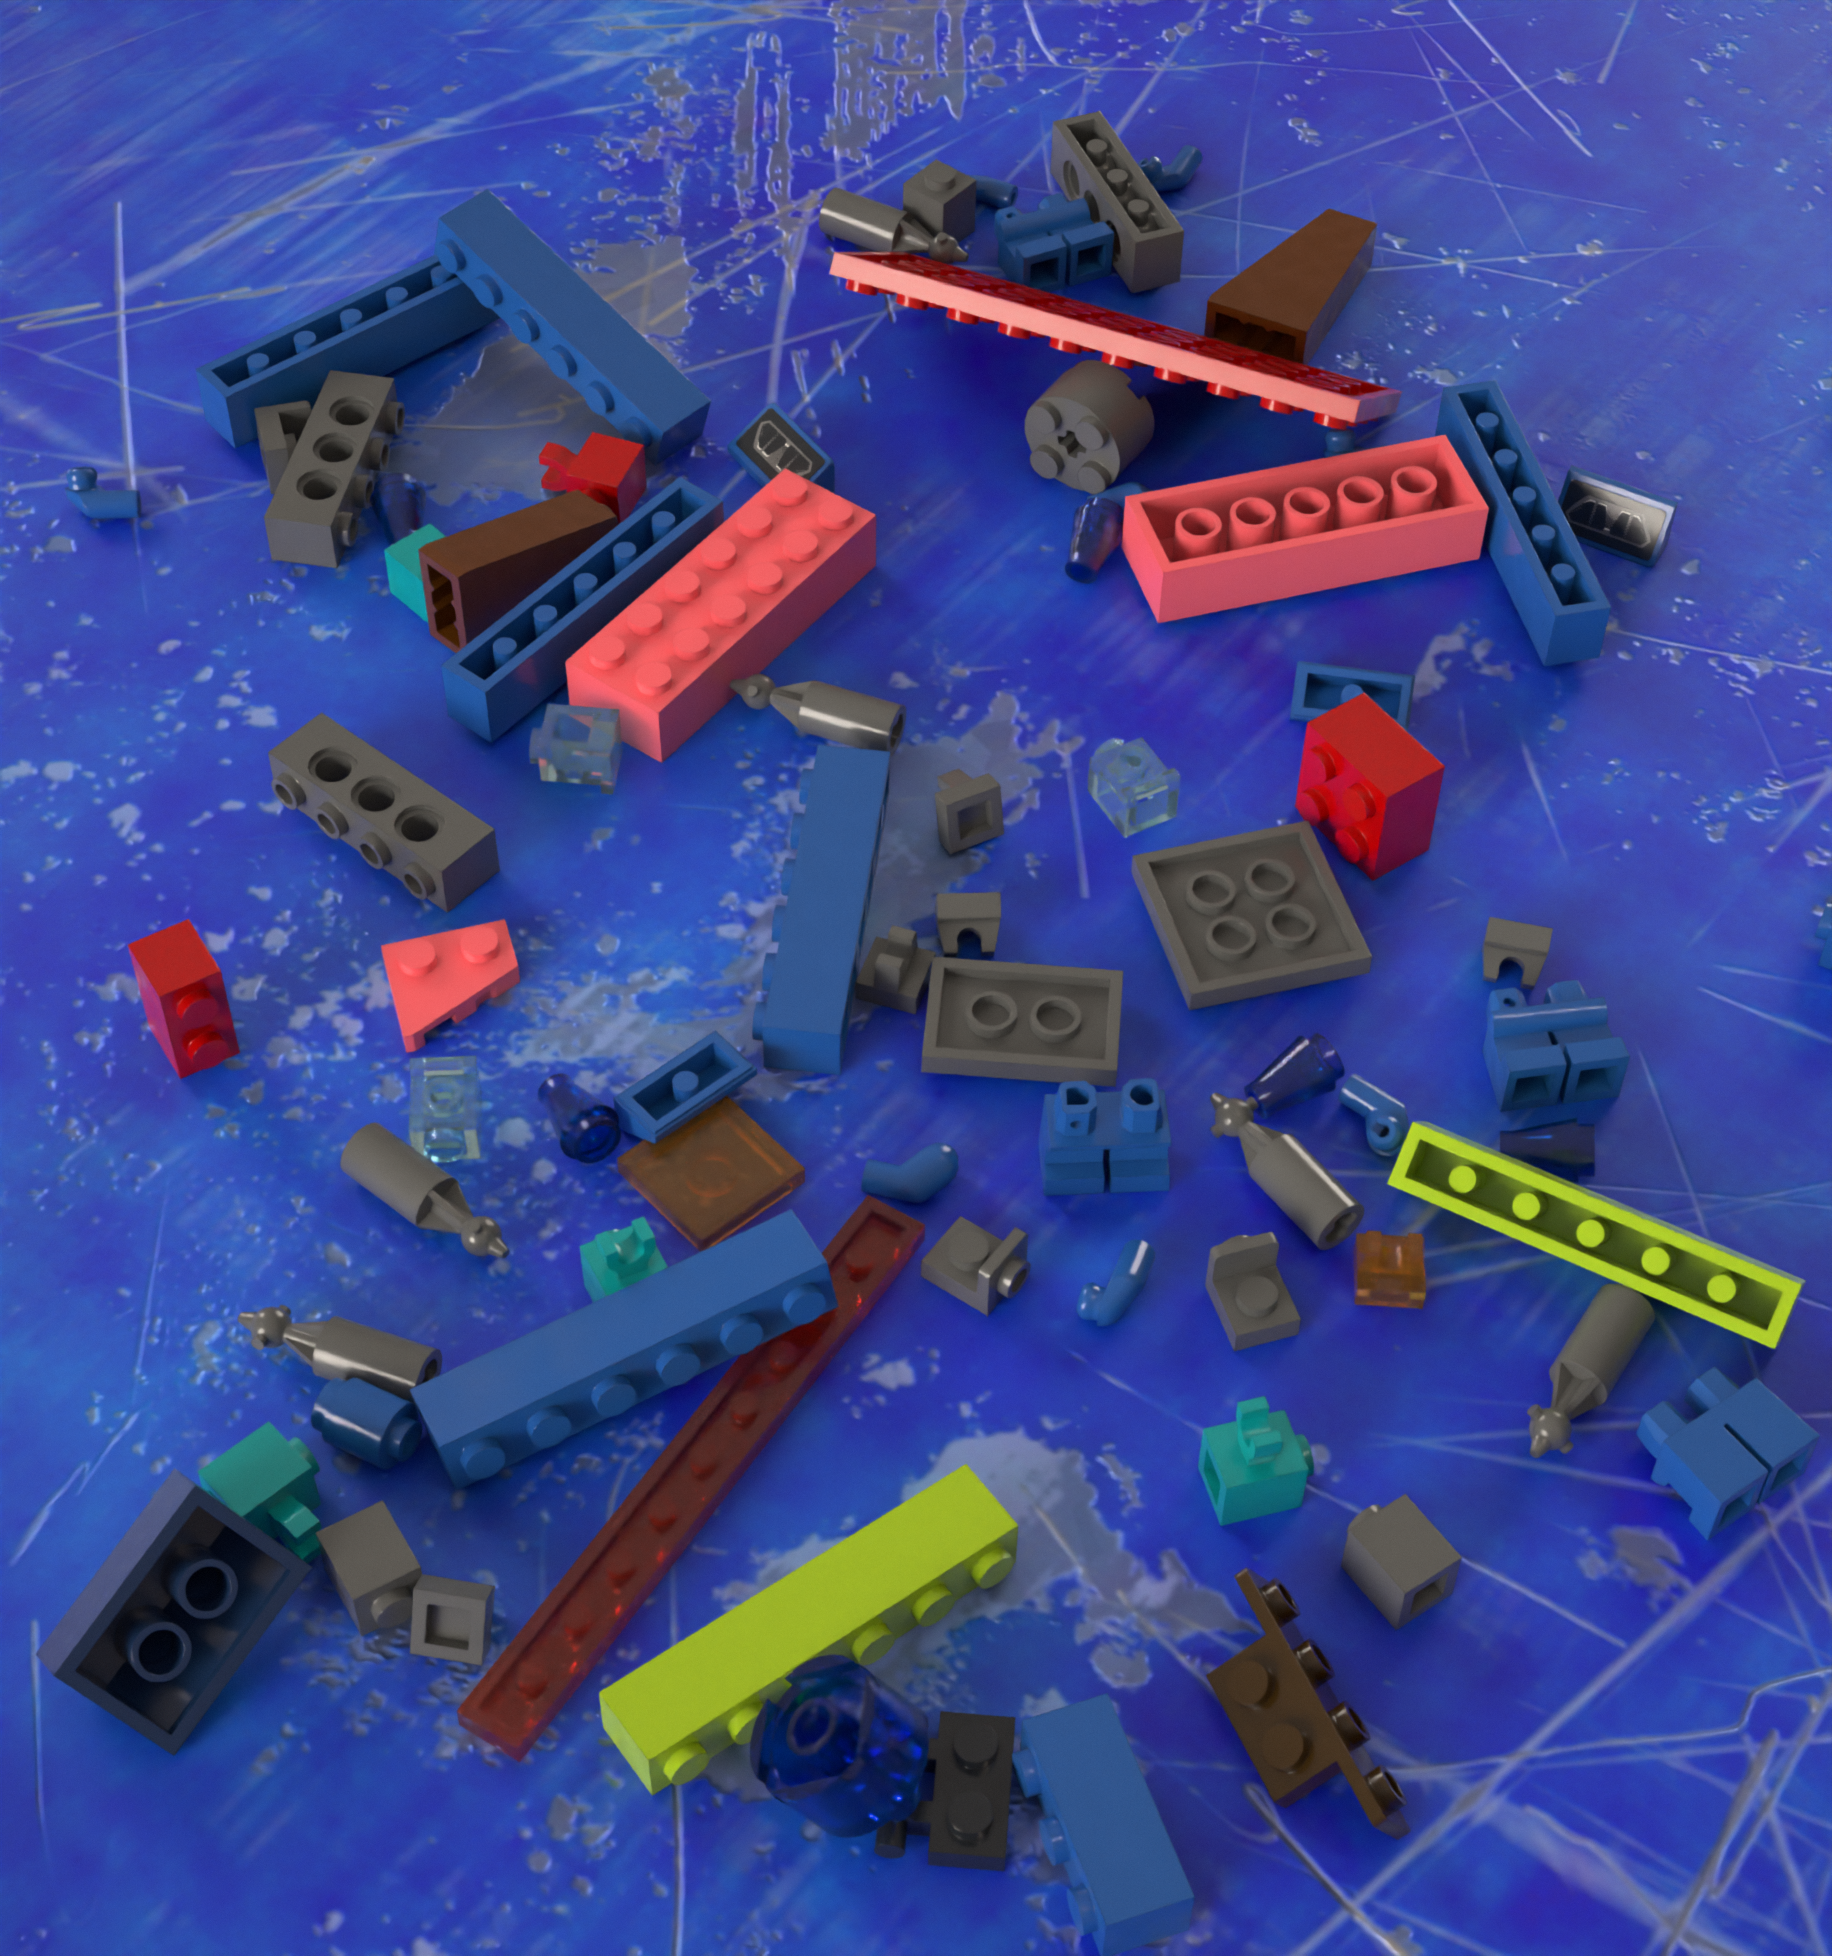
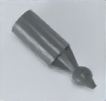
M837 187L828 193L823 202L819 217V227L823 233L877 252L929 253L932 260L950 265L954 262L968 261L969 254L959 247L957 240L953 236L941 232L936 237H933L909 212Z
M754 674L747 679H732L730 683V688L741 695L749 707L764 709L772 704L799 731L860 749L889 751L890 757L895 753L903 735L906 722V707L902 704L817 680L776 687L770 677L764 674Z
M1217 1092L1211 1095L1210 1101L1215 1110L1216 1124L1210 1128V1131L1217 1139L1223 1134L1229 1137L1240 1138L1249 1175L1319 1249H1331L1348 1238L1360 1224L1364 1216V1207L1294 1135L1284 1134L1254 1123L1253 1111L1259 1105L1253 1097H1249L1244 1101L1240 1098H1227Z
M376 1122L367 1124L359 1129L348 1141L340 1160L342 1171L422 1230L430 1229L461 1234L464 1248L475 1256L493 1255L503 1259L508 1256L509 1249L502 1240L500 1226L490 1217H473L459 1182L383 1125Z
M1606 1284L1602 1286L1551 1365L1549 1375L1554 1384L1551 1407L1542 1409L1538 1404H1535L1527 1411V1414L1531 1417L1529 1434L1532 1439L1530 1454L1533 1457L1539 1458L1547 1451L1559 1449L1563 1454L1568 1453L1573 1448V1443L1569 1440L1572 1433L1570 1420L1603 1404L1608 1398L1655 1319L1652 1306L1637 1291L1620 1284Z
M285 1305L265 1307L258 1312H241L238 1316V1322L251 1332L253 1337L251 1343L254 1348L262 1350L264 1347L276 1348L286 1343L312 1367L313 1373L318 1377L327 1380L340 1377L346 1381L357 1377L413 1404L415 1402L410 1389L439 1376L441 1372L442 1354L439 1349L339 1316H334L329 1321L292 1323L289 1317L291 1311Z

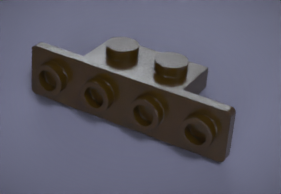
M1245 1567L1235 1574L1234 1577L1266 1635L1208 1673L1206 1677L1274 1803L1287 1808L1342 1771L1372 1825L1376 1829L1399 1840L1411 1832L1399 1810L1407 1805L1402 1789L1383 1765L1375 1767L1363 1746V1744L1371 1739L1370 1734L1355 1709L1347 1701L1338 1702L1327 1682L1335 1677L1334 1670L1320 1647L1312 1639L1309 1638L1304 1641L1293 1622L1300 1615V1610L1287 1588L1277 1578L1267 1581L1248 1567Z

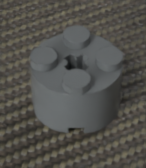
M1085 360L1066 370L1027 411L1025 435L1032 451L1030 463L1033 469L1044 478H1056L1069 487L1087 491L1090 494L1104 491L1143 451L1153 437L1154 416L1146 397L1143 395L1138 400L1127 387L1132 380L1124 372L1110 364L1096 360Z

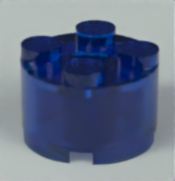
M843 1655L819 1656L796 1667L784 1678L792 1686L784 1693L777 1704L767 1699L755 1721L750 1740V1763L756 1778L765 1784L768 1791L777 1800L821 1830L836 1837L852 1838L875 1831L890 1820L900 1822L907 1819L920 1802L921 1787L919 1782L928 1757V1717L925 1712L868 1669Z

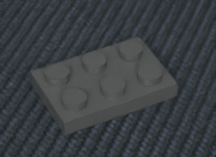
M933 957L921 1072L1059 1083L1087 1081L1090 1085L1116 1087L1123 971Z

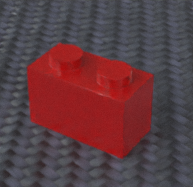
M189 919L128 944L149 1028L180 1079L202 1069L212 1068L223 1060L240 1053L221 970Z

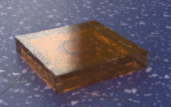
M725 1096L656 1144L643 1140L617 1158L618 1172L700 1252L716 1245L805 1182V1168L728 1096Z

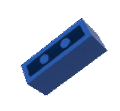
M1108 1693L1022 1720L1020 1751L1012 1753L1014 1772L1023 1795L1026 1798L1036 1795L1045 1819L1039 1820V1830L1043 1846L1053 1866L1062 1863L1065 1866L1073 1886L1067 1889V1901L1074 1924L1080 1935L1092 1933L1100 1956H1113L1189 1930L1195 1899L1194 1893Z

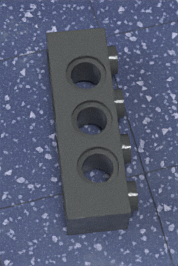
M1101 111L1053 121L1050 173L1069 201L1084 198L1088 204L1090 219L1093 223L1104 221L1114 232L1112 265L1130 292L1136 293L1180 282L1184 230Z
M330 370L264 516L272 560L338 568L346 547H352L355 544L358 533V519L363 508L368 509L371 506L375 478L378 471L384 472L386 470L392 438L394 435H400L404 426L405 407L402 402H397L394 378Z
M322 712L268 752L273 775L271 786L276 797L283 805L291 810L299 809L316 821L321 830L330 838L342 839L358 850L369 865L376 869L383 868L403 882L405 887L415 897L422 900L427 898L448 913L500 871L494 828Z

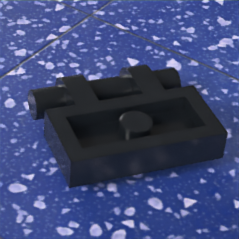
M908 1705L891 1706L888 1709L886 1730L879 1733L877 1740L876 1760L883 1767L880 1793L874 1795L871 1800L869 1820L870 1824L876 1828L875 1853L884 1858H900L905 1854L907 1835L930 1836L928 1865L1005 1872L1016 1717L941 1711L938 1739L924 1738L916 1733L918 1712L914 1707ZM913 1771L935 1773L933 1802L915 1800L910 1796Z

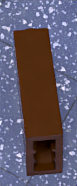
M1327 209L1211 294L1207 300L1204 336L1308 365L1371 267L1377 223Z
M577 489L427 543L418 549L430 635L457 653L618 526L617 516L608 506L597 503Z

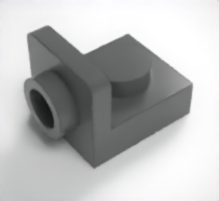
M308 401L254 408L260 451L271 494H275L312 412Z
M960 1216L921 1260V1277L988 1316L1004 1296L1013 1298L1021 1290L1028 1278L1031 1264L1027 1261L1028 1234L1015 1227L1005 1240L1002 1241Z
M1273 1232L1255 1236H1234L1210 1249L1205 1287L1234 1351L1295 1336L1299 1333L1301 1318L1276 1266L1279 1243Z

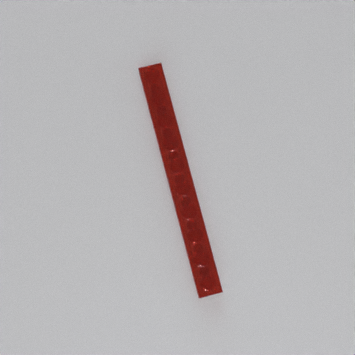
M867 1195L822 1252L828 1263L838 1307L820 1315L810 1323L800 1325L758 1345L750 1352L742 1354L737 1358L458 1708L457 1716L460 1726L518 1762H521L925 1241V1224Z

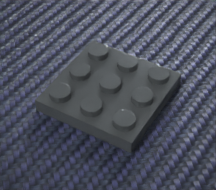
M1308 821L1133 855L1131 873L1189 1011L1370 972L1372 955Z

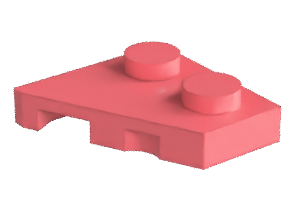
M505 919L381 945L384 966L406 1053L417 1051L426 1045L424 1034L448 1018H451L457 1024L477 1011V1008L483 1001L489 998H497L520 982L518 963Z

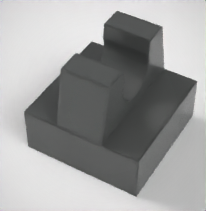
M956 769L937 776L938 787L942 790L935 793L939 842L950 854L1004 834L1001 787L989 773L972 779L962 770Z
M1000 892L937 894L935 901V926L938 931L943 957H956L958 949L957 938L963 932H973L979 937L981 956H994L1001 919Z
M1489 917L1481 951L1483 981L1495 983L1499 974V966L1506 961H1514L1523 970L1520 988L1533 990L1549 952L1553 928Z
M892 925L888 933V939L875 938L855 982V998L916 1015L930 982L932 959L936 957V952L918 948L916 931Z
M422 1574L413 1589L410 1654L482 1666L490 1651L495 1586Z

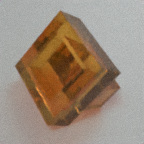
M1367 1230L1366 1234L1356 1233L1353 1248L1354 1304L1423 1309L1426 1296L1425 1245L1423 1235L1408 1233V1236L1381 1235V1231Z

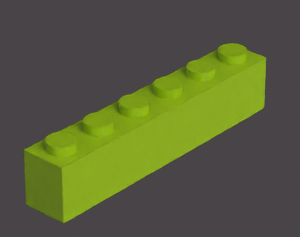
M1426 1121L1412 1122L1387 1183L1773 1349L1780 1344L1806 1283V1280Z
M965 1464L600 1691L599 1699L603 1728L652 1796L671 1783L673 1785L685 1784L705 1769L710 1758L735 1742L738 1745H743L759 1737L769 1727L773 1718L796 1703L806 1705L820 1698L831 1687L836 1677L858 1663L865 1666L882 1658L891 1649L897 1638L919 1624L922 1627L931 1626L941 1620L952 1609L955 1601L978 1586L981 1589H987L999 1583L1011 1571L1014 1563H1016L1019 1525L970 1467Z

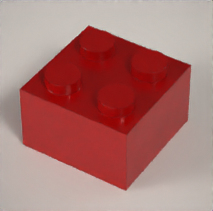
M1362 693L1307 722L1295 807L1305 821H1308L1311 826H1316L1337 846L1340 854L1346 861L1357 865L1374 881L1429 850L1445 766L1370 697Z

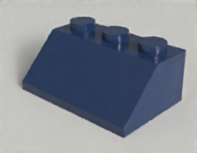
M174 1468L37 1651L36 1655L53 1676L174 1756L312 1567Z

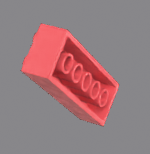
M1441 435L1125 496L1121 548L1157 622L1163 623L1477 560L1480 558L1489 507L1447 436Z
M784 469L565 661L570 712L663 763L737 694V692L730 688L732 679H747L751 675L759 674L876 566V514Z

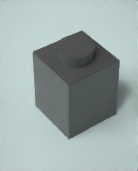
M936 159L903 183V210L911 213L933 237L943 232L953 236L959 243L975 231L976 180Z
M1406 1494L1383 1508L1379 1504L1366 1508L1349 1524L1341 1567L1395 1630L1453 1593L1462 1557Z
M383 1500L316 1532L324 1569L361 1637L380 1627L390 1628L397 1626L412 1616L413 1589L422 1575L421 1566Z

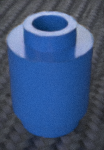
M340 1377L330 1380L319 1393L311 1414L312 1427L322 1432V1438L326 1443L381 1469H389L398 1461L404 1462L408 1460L415 1452L422 1436V1424L418 1422L419 1413L415 1404L357 1377L347 1381Z

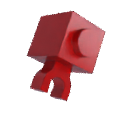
M592 432L578 455L562 445L547 442L539 454V464L549 466L541 479L542 488L552 491L567 489V493L578 489L597 503L608 506L617 516L619 524L629 517L647 487L644 445Z

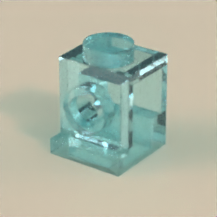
M547 704L542 728L534 727L532 729L529 748L530 762L532 764H539L541 781L601 785V794H614L623 752L619 709Z
M1142 737L1128 743H1124L1119 738H1113L1101 744L1095 751L1094 756L1090 757L1087 791L1125 838L1176 817L1181 775L1175 768L1168 770ZM1148 798V800L1138 803V800Z
M477 1057L410 1058L409 1134L411 1146L430 1161L441 1163L453 1162L458 1159L481 1158L482 1092Z

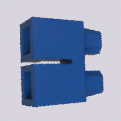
M1061 193L1044 197L1038 204V210L1022 214L1014 206L996 211L994 234L998 240V264L1009 281L1046 292H1053L1065 288V282L1070 287L1111 275L1114 232L1104 221L1093 223L1090 219L1088 204L1084 198L1068 202Z
M1578 980L1556 982L1547 988L1544 1004L1527 1006L1522 991L1517 990L1516 987L1493 990L1490 993L1486 1009L1488 1027L1482 1053L1500 1112L1556 1105L1559 1095L1563 1104L1619 1097L1630 1055L1622 1037H1613L1607 1025L1608 1010L1604 997L1589 999Z
M1153 1078L1130 1079L1127 1084L1122 1086V1091L1096 1092L1095 1087L1091 1086L1087 1081L1062 1082L1057 1094H1045L1038 1141L1044 1196L1103 1193L1105 1180L1103 1168L1104 1149L1110 1193L1169 1191L1168 1147H1171V1135L1165 1091L1159 1090L1158 1084Z
M1715 1366L1696 1378L1688 1387L1684 1399L1699 1417L1689 1423L1668 1401H1662L1642 1416L1636 1433L1648 1451L1657 1459L1651 1479L1661 1486L1670 1484L1689 1504L1692 1511L1688 1520L1707 1541L1754 1509L1756 1502L1761 1504L1804 1474L1820 1436L1757 1378L1740 1388Z

